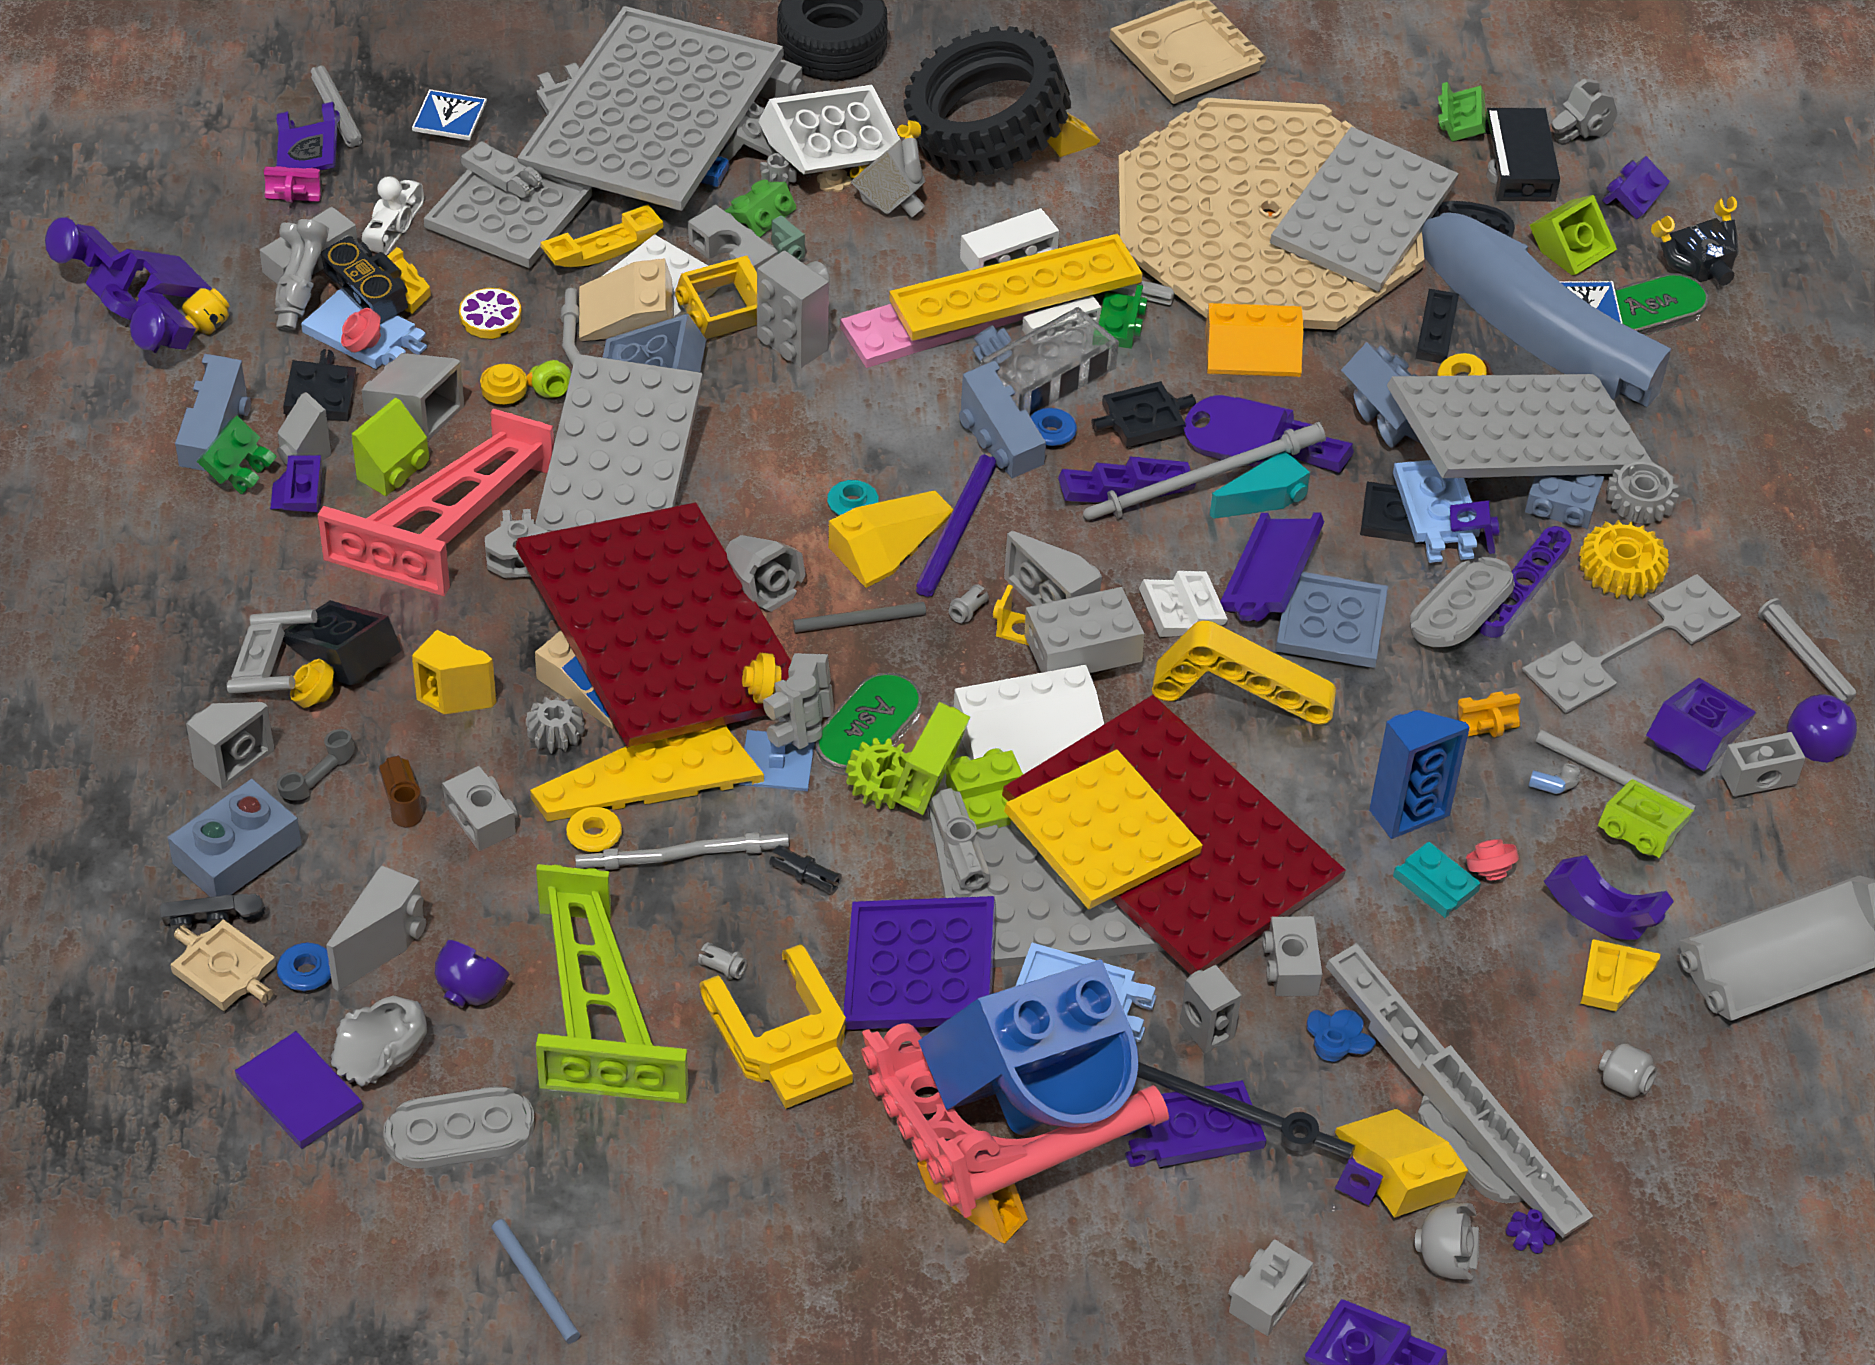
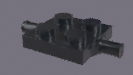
M326 349L321 351L319 363L292 360L283 404V414L289 415L299 397L307 392L326 410L327 420L348 422L356 379V367L332 365L334 352L329 349L327 358Z
M1161 381L1103 395L1102 405L1108 415L1093 418L1091 420L1092 428L1097 432L1112 427L1118 432L1126 447L1185 433L1184 427H1186V423L1180 414V410L1193 407L1196 404V399L1193 397V394L1179 398L1173 397L1167 392Z

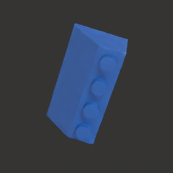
M1414 710L1404 715L1399 714L1387 721L1369 810L1390 839L1450 816L1470 728L1466 722L1421 710Z

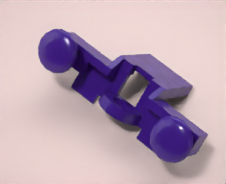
M60 217L51 223L45 236L46 251L50 258L59 264L67 263L71 259L82 260L88 267H93L86 285L101 299L108 309L121 317L131 320V337L138 347L143 350H152L154 353H157L161 345L168 348L186 350L196 328L162 294L190 298L201 288L208 290L212 288L180 256L133 249L119 252L94 226L75 225L73 220L68 217ZM145 267L151 275L145 287L141 288L138 294L139 299L136 301L127 290L137 270L142 271Z

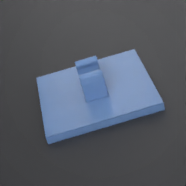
M747 730L744 750L763 772L764 782L752 785V782L748 781L739 783V785L808 791L815 742L808 743V746L802 749H798L792 743L776 747L769 741L766 731Z

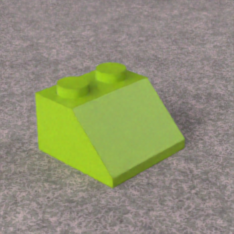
M1594 195L1570 200L1529 225L1541 253L1570 275L1578 274L1617 250Z
M396 397L351 434L357 480L386 497L396 488L401 487L406 479L418 469H422L429 461L427 436L401 400Z

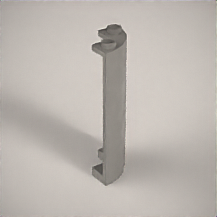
M1859 875L1679 940L1682 950L1680 954L1681 965L1687 973L1691 974L1695 984L1706 999L1710 1010L1713 1013L1718 1012L1731 1021L1875 968V879Z

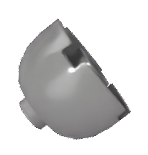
M1442 1204L1432 1209L1424 1219L1422 1229L1416 1230V1251L1422 1252L1424 1262L1429 1269L1441 1277L1472 1280L1474 1277L1468 1272L1469 1267L1477 1269L1479 1227H1471L1470 1216H1477L1472 1204Z

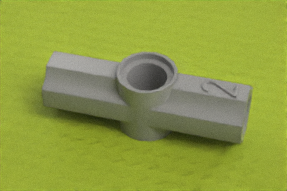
M952 788L940 790L937 795L931 797L930 805L944 841V854L951 860L960 887H965L968 891L979 889L983 884L990 881V872L976 837V824L969 818L960 792H956Z

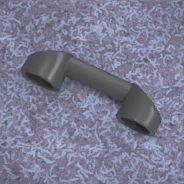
M336 729L328 733L324 739L328 755L305 776L299 772H289L282 775L277 781L280 796L289 800H302L309 797V790L336 765L347 762L354 751V741L350 731Z

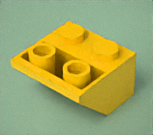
M436 630L412 655L416 698L421 703L442 714L491 708L496 704L493 658L489 657L484 651L476 650L462 643L457 637L449 636Z

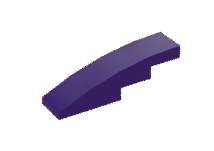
M1284 408L1288 416L1277 440L1281 439L1284 431L1288 429L1295 431L1313 424L1294 420L1293 410ZM1326 437V441L1302 448L1298 454H1288L1306 463L1340 472L1354 451L1353 443Z
M1130 456L1126 465L1096 463L1092 471L1062 469L1058 480L1065 501L1105 502L1108 500V491L1113 490L1119 497L1191 471L1188 462ZM1196 483L1157 497L1194 490Z

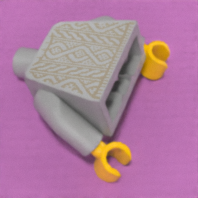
M909 120L908 126L901 124L897 128L898 135L905 138L903 141H897L871 164L852 168L850 176L854 178L851 183L859 190L861 199L865 204L878 208L887 214L900 204L912 218L925 207L914 193L925 183V178L922 173L916 140L921 134V126L918 122Z

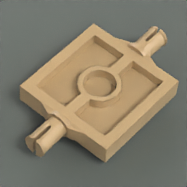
M222 920L213 929L200 936L194 934L184 925L180 926V930L177 928L174 938L186 945L187 948L180 957L170 964L174 975L223 1011L242 995L249 992L262 1003H266L267 999H271L273 990L262 984L260 980L276 966L273 955L225 920Z

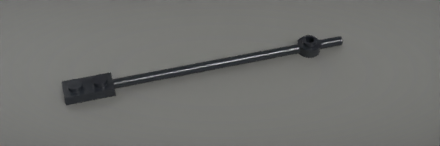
M1138 1062V1078L1281 1132L1282 1142L1293 1151L1305 1152L1317 1146L1348 1159H1351L1354 1153V1144L1320 1132L1317 1120L1308 1113L1294 1112L1284 1118ZM1297 1133L1304 1134L1306 1137L1299 1138L1294 1135Z

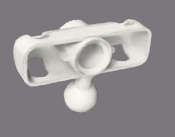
M391 176L384 177L379 181L377 190L382 199L377 201L373 210L372 220L362 233V242L369 247L370 251L375 253L383 252L387 255L401 234L408 230L411 220L424 202L422 183L411 180L399 182ZM406 203L413 205V208L411 209Z

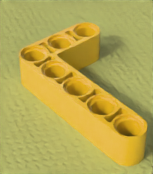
M1203 620L1193 624L1156 663L1152 693L1163 701L1179 699L1203 674L1209 671L1308 722L1325 724L1333 718L1336 687L1332 682L1211 621Z

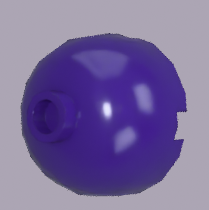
M1818 694L1810 696L1797 704L1788 720L1786 733L1792 732L1806 758L1818 762H1833L1835 757L1843 754V757H1845L1851 751L1857 735V720L1850 706L1843 700L1832 695Z
M448 940L438 954L434 972L438 985L446 991L443 998L460 1008H463L465 1003L478 1006L487 1004L495 999L507 983L506 980L510 975L509 972L491 958L486 957L484 959L475 954V949L460 942Z

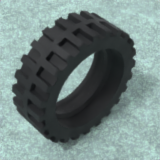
M999 26L990 27L987 32L981 33L979 29L971 31V36L963 39L958 36L952 39L953 43L944 48L941 45L935 49L936 55L931 59L926 57L920 63L922 69L912 73L910 79L913 85L906 86L904 93L907 99L903 100L908 120L918 122L921 126V134L916 139L928 161L932 160L934 166L940 170L946 166L948 173L957 175L959 171H964L966 176H975L976 172L984 171L985 175L994 174V170L1004 167L1005 171L1014 168L1013 163L1022 159L1026 162L1032 159L1031 154L1037 149L1043 151L1048 147L1047 140L1050 137L1056 138L1061 132L1059 124H1065L1069 117L1066 110L1071 108L1070 92L1055 52L1051 45L1048 46L1046 39L1042 36L1036 38L1034 32L1028 29L1020 33L1018 27L1009 26L1007 30H1000ZM1006 80L1030 83L1027 90L1015 103L993 116L969 122H956L945 119L950 109L962 97L979 87Z

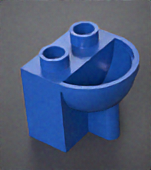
M1102 959L978 998L918 1041L946 1110L996 1094L1009 1127L1020 1135L1028 1134L1042 1124L1060 1127H1086L1103 1121L1118 1111L1127 1101L1134 1088L1138 1072L1136 1041Z

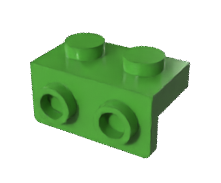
M1448 82L1442 83V95L1438 96L1439 105L1442 110V114L1438 116L1442 131L1448 132L1452 142L1485 133V93L1482 86L1453 93Z
M761 180L751 186L752 190L747 194L732 200V205L725 212L730 213L738 222L747 223L748 228L758 237H761L772 228V220L779 216L785 218L796 209V204L786 182Z

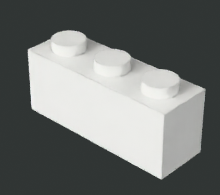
M1040 208L962 235L960 259L970 271L1058 249L1059 230Z

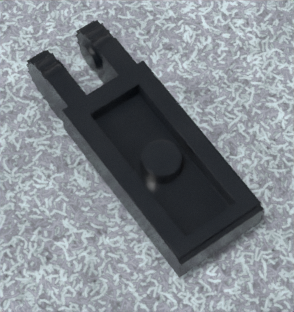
M246 893L161 903L160 914L164 926H170L171 929H180L182 925L190 928L193 926L192 923L207 921L209 925H217L222 920L229 922V918L238 917L245 923L252 922V920H260L263 914H265L264 910L266 909L260 895H256V893L248 895Z

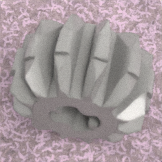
M560 695L555 700H549L544 696L542 704L533 703L531 712L527 713V736L530 741L535 742L538 750L548 747L551 754L555 748H561L566 752L568 745L577 746L579 737L583 736L585 730L583 712L581 707L575 706L572 699L563 702Z

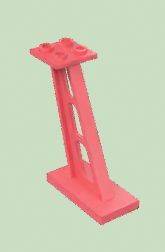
M492 409L490 413L492 437L371 516L363 518L323 506L318 513L323 560L445 597L450 588L446 544L527 471L533 469L547 474L554 447L553 426L512 413ZM495 459L505 461L501 467L490 475L476 473ZM464 481L480 483L455 505L445 506L434 502ZM421 511H433L442 514L440 518L420 534L397 528Z

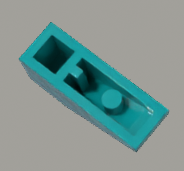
M1286 451L1281 452L1213 492L1209 515L1216 519L1284 509L1294 502L1301 501L1307 495L1310 472Z

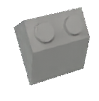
M263 702L212 703L202 712L196 713L186 723L194 768L222 790L274 751L268 706Z

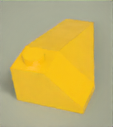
M935 490L856 507L829 521L828 548L867 588L893 575L900 568V563L908 555L912 556L918 550V545L926 537H931L948 521L953 508Z

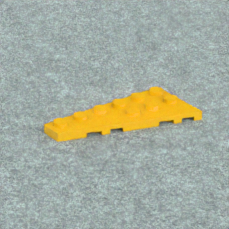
M721 725L628 748L625 746L531 789L530 796L541 814L549 822L571 818L577 811L587 807L611 806L612 810L625 808V803L643 800L644 804L695 796L703 789L719 787L720 791L733 789V784L751 781L752 785H754L755 783L764 782V774L726 725Z

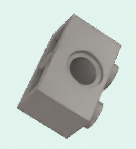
M1792 732L1728 744L1720 772L1733 796H1739L1797 784L1805 756Z
M480 766L442 783L444 805L478 851L516 834L515 818L518 817L514 804L510 799L505 800L494 777H488Z
M1314 916L1271 917L1269 931L1263 932L1264 953H1270L1271 960L1267 961L1266 969L1267 981L1274 983L1275 996H1318L1322 969Z
M1216 965L1204 971L1198 970L1186 980L1180 1016V1024L1204 1053L1235 1038L1242 996Z

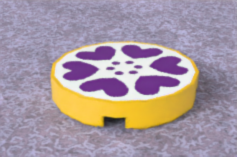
M500 288L475 290L460 303L459 320L461 325L465 326V330L468 333L480 338H499L501 333L508 331L509 334L521 323L522 309L518 298L511 292Z

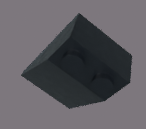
M331 600L316 609V623L291 625L284 630L285 634L282 640L308 662L316 659L325 661L333 667V680L348 685L360 683L365 679V675L376 668L387 665L392 657L402 651L389 616Z

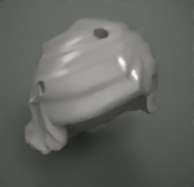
M393 995L379 1000L371 1007H363L362 1009H355L352 1013H347L345 1018L341 1020L340 1026L336 1029L337 1038L334 1043V1051L331 1054L332 1067L338 1069V1076H346L348 1083L356 1081L359 1086L368 1085L370 1082L376 1084L378 1078L401 1067L413 1056L427 1035V1023L421 1004L418 1001Z

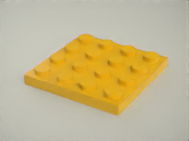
M1118 749L1006 802L1004 809L1008 817L1088 910L1200 854L1203 846Z

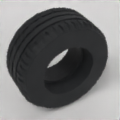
M781 0L777 14V45L783 46V58L787 62L801 66L802 73L810 77L824 80H841L861 75L876 65L886 50L887 8L883 0Z

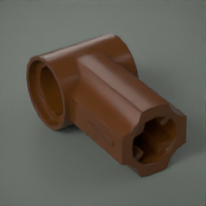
M399 755L389 757L379 766V771L390 804L391 818L398 826L412 827L417 825L423 817L420 788L415 782L409 760L403 759Z

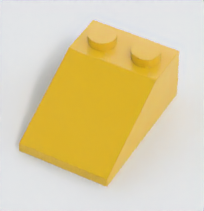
M1398 1109L1337 1127L1335 1130L1339 1139L1355 1145L1352 1156L1357 1163L1383 1176L1376 1192L1394 1218L1455 1198L1468 1172L1467 1167L1448 1141Z

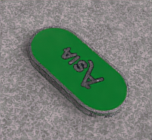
M1677 273L1664 274L1615 288L1622 324L1645 336L1700 319L1709 301L1708 291L1703 284L1690 276Z
M891 672L877 673L861 681L822 725V737L815 741L817 757L820 763L834 773L848 775L845 773L848 760H850L853 750L859 751L862 742L872 746L873 738H877L880 744H885L889 738L892 740V746H894L914 724L921 713L922 695L919 687L908 677Z

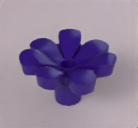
M1531 1208L1527 1215L1519 1211L1512 1215L1511 1222L1508 1223L1505 1231L1509 1236H1517L1513 1243L1517 1250L1522 1251L1530 1244V1248L1534 1253H1542L1544 1243L1548 1245L1554 1244L1556 1240L1555 1232L1542 1218L1543 1216L1540 1211Z

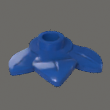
M1343 1009L1329 1016L1322 1011L1313 1010L1308 1016L1307 1029L1315 1036L1314 1045L1316 1053L1324 1060L1339 1061L1347 1053L1365 1054L1370 1052L1376 1044L1374 1038L1361 1033L1364 1020L1356 1011Z

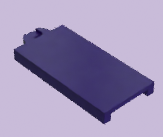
M1313 512L1311 519H1271L1269 513L1260 514L1220 601L1224 611L1237 612L1239 620L1242 622L1243 620L1260 621L1269 612H1285L1323 527L1324 519L1321 512Z

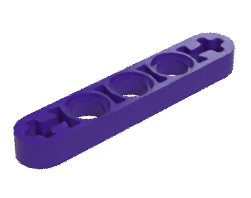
M1552 526L1543 531L1511 571L1515 585L1508 597L1516 600L1517 604L1507 605L1502 603L1478 628L1481 634L1490 638H1497L1506 633L1568 554L1572 538L1566 529ZM1557 541V543L1553 546V550H1551L1549 548L1550 543L1553 544ZM1535 558H1542L1546 560L1549 564L1545 566H1540L1535 564L1532 560ZM1528 578L1533 584L1522 585L1516 579ZM1496 613L1499 614V621L1495 620L1492 623L1493 619L1496 617Z

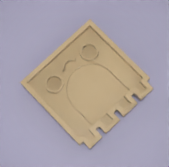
M1185 0L1110 29L1109 38L1173 104L1260 71V66L1267 59L1238 28H1235V25L1222 12H1219V9L1210 0Z

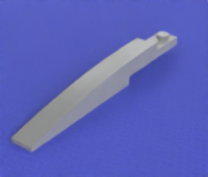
M1357 943L1328 960L1326 968L1371 1021L1368 1027L1371 1033L1425 1096L1429 1098L1433 1105L1451 1122L1453 1127L1529 1206L1540 1211L1543 1216L1542 1218L1562 1238L1592 1220L1593 1215L1453 1047L1450 1045L1444 1048Z

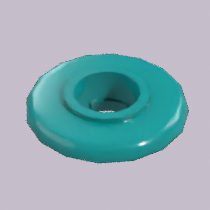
M846 480L839 482L830 489L827 502L831 510L840 516L856 507L878 503L879 496L875 488L868 483L859 480ZM853 495V496H858V497H860V498H859V499H848V498H846V497Z

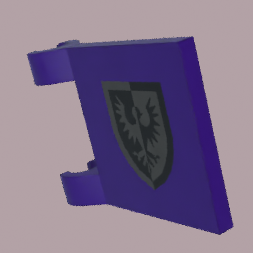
M334 102L322 104L324 122L295 128V123L289 119L290 114L288 111L277 114L278 167L314 168L320 170L335 167L337 123L340 120V113L338 110H335Z

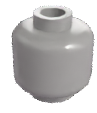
M1627 1043L1618 1045L1613 1051L1606 1050L1599 1064V1069L1603 1071L1604 1084L1631 1098L1638 1096L1640 1093L1646 1094L1652 1087L1657 1075V1067L1653 1066L1654 1060L1652 1056Z

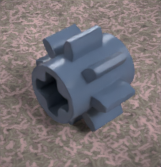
M991 325L974 337L977 345L972 350L980 362L986 358L989 362H997L1010 352L1007 344L1012 339L1004 327L997 331Z

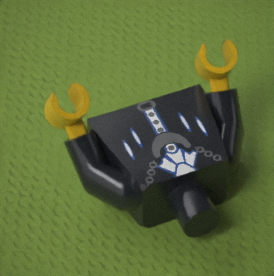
M1733 196L1727 199L1728 209L1724 207L1722 198L1714 205V211L1718 216L1722 217V222L1718 218H1714L1675 232H1671L1675 227V223L1670 216H1665L1661 221L1657 220L1652 224L1651 232L1655 237L1662 239L1660 245L1664 253L1663 256L1671 269L1685 274L1689 279L1697 283L1714 278L1721 286H1724L1734 279L1735 273L1732 269L1734 261L1738 256V235L1735 219H1731V213L1737 207V201Z

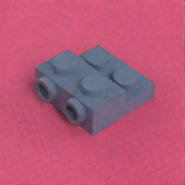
M1596 474L1535 476L1525 512L1588 529L1604 476Z

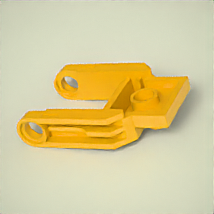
M802 944L783 950L782 959L787 961L789 970L796 981V990L811 1015L766 1031L760 1037L753 1035L720 976L711 977L701 981L699 984L703 1002L745 1078L761 1083L769 1080L785 1109L853 1083V1073L840 1053L845 1040L844 1024L846 1017Z

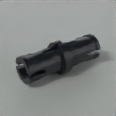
M778 845L774 849L773 853L785 858V861L771 856L769 861L771 866L794 875L795 880L800 883L808 882L830 895L834 894L838 889V886L827 882L826 879L840 884L842 879L840 873L817 864L815 858L810 856L802 857L784 848L782 845Z

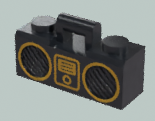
M352 236L343 238L321 252L320 255L325 274L360 309L371 308L379 314L380 324L408 308L405 295L408 293L404 282L399 278L402 271L383 252L372 256L369 247L364 242L359 244Z

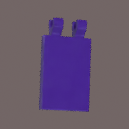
M1243 1080L1205 1086L1208 1089L1252 1105ZM1170 1092L1161 1094L1168 1109L1169 1119L1156 1126L1149 1124L1142 1127L1145 1129L1148 1138L1130 1140L1128 1145L1131 1151L1126 1152L1125 1156L1129 1167L1141 1166L1153 1158H1156L1158 1166L1162 1167L1263 1149L1267 1140L1261 1125L1180 1093ZM1135 1130V1131H1133V1132H1131V1133H1128V1134H1126V1135H1124V1136L1131 1135V1134H1133L1134 1132H1136L1137 1130Z

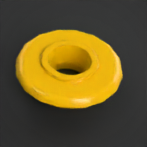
M1468 353L1455 354L1448 357L1440 364L1437 371V376H1455L1460 372L1470 373L1469 375H1487L1486 366L1483 361L1477 356Z
M587 807L579 810L571 816L566 825V836L570 843L576 848L587 852H600L611 848L618 842L622 834V824L617 815L602 807ZM590 828L603 830L601 833L594 835L585 832Z

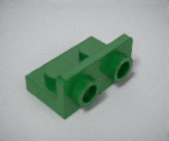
M1137 285L1135 296L1105 292L1095 343L1132 349L1134 337L1141 336L1143 319L1139 318V315L1145 316L1148 298L1142 297L1143 285Z

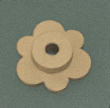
M842 169L823 171V174L817 176L820 189L826 192L832 190L842 192L843 188L849 187L852 184V179Z

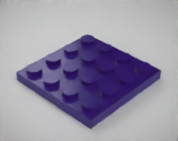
M980 896L852 902L843 1011L846 1017L845 1030L892 1028L903 1023L914 1027L940 1026L978 998L992 994L996 915L995 897Z

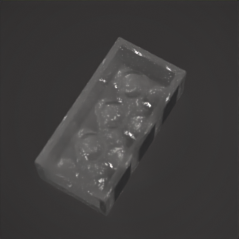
M1076 307L982 358L981 366L996 361L1000 367L997 375L1005 387L1011 385L1015 391V395L1011 396L1019 411L1026 409L1029 416H1031L1034 412L1052 405L1116 369L1119 341L1081 308Z

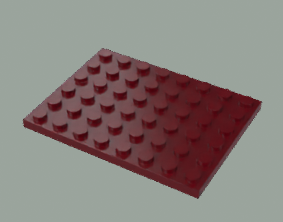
M696 502L517 538L515 549L627 748L767 715L763 703H755L753 694L748 693V687H743L742 685L744 667L750 666L751 661L756 660L759 653L773 654L775 665L781 667V680L787 681L791 659L756 601L752 602L744 593L742 584L736 577L727 559L726 551Z
M1154 695L1144 699L1003 787L1002 796L1007 801H1010L1118 749L1203 846L1200 854L1111 899L1191 975L1198 970L1204 971L1217 965L1264 931H1267L1270 928L1271 917L1289 916L1342 880L1346 872L1345 868Z

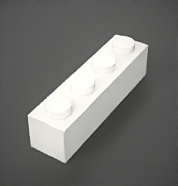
M1090 295L1023 316L1022 331L1029 341L1033 343L1099 322L1101 306L1094 296Z

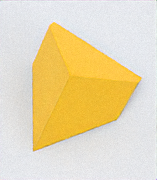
M1068 112L1069 117L1066 123L1059 124L1061 130L1056 138L1050 137L1047 140L1059 157L1095 146L1100 142L1099 138L1085 122Z

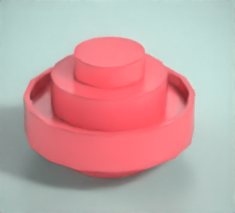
M364 308L359 312L351 314L342 327V346L353 353L374 347L381 336L379 332V314L371 308Z
M1501 839L1481 842L1475 846L1476 850L1465 857L1469 871L1478 872L1480 876H1486V880H1498L1506 877V871L1510 870L1512 864L1519 860L1517 847L1514 844H1503Z

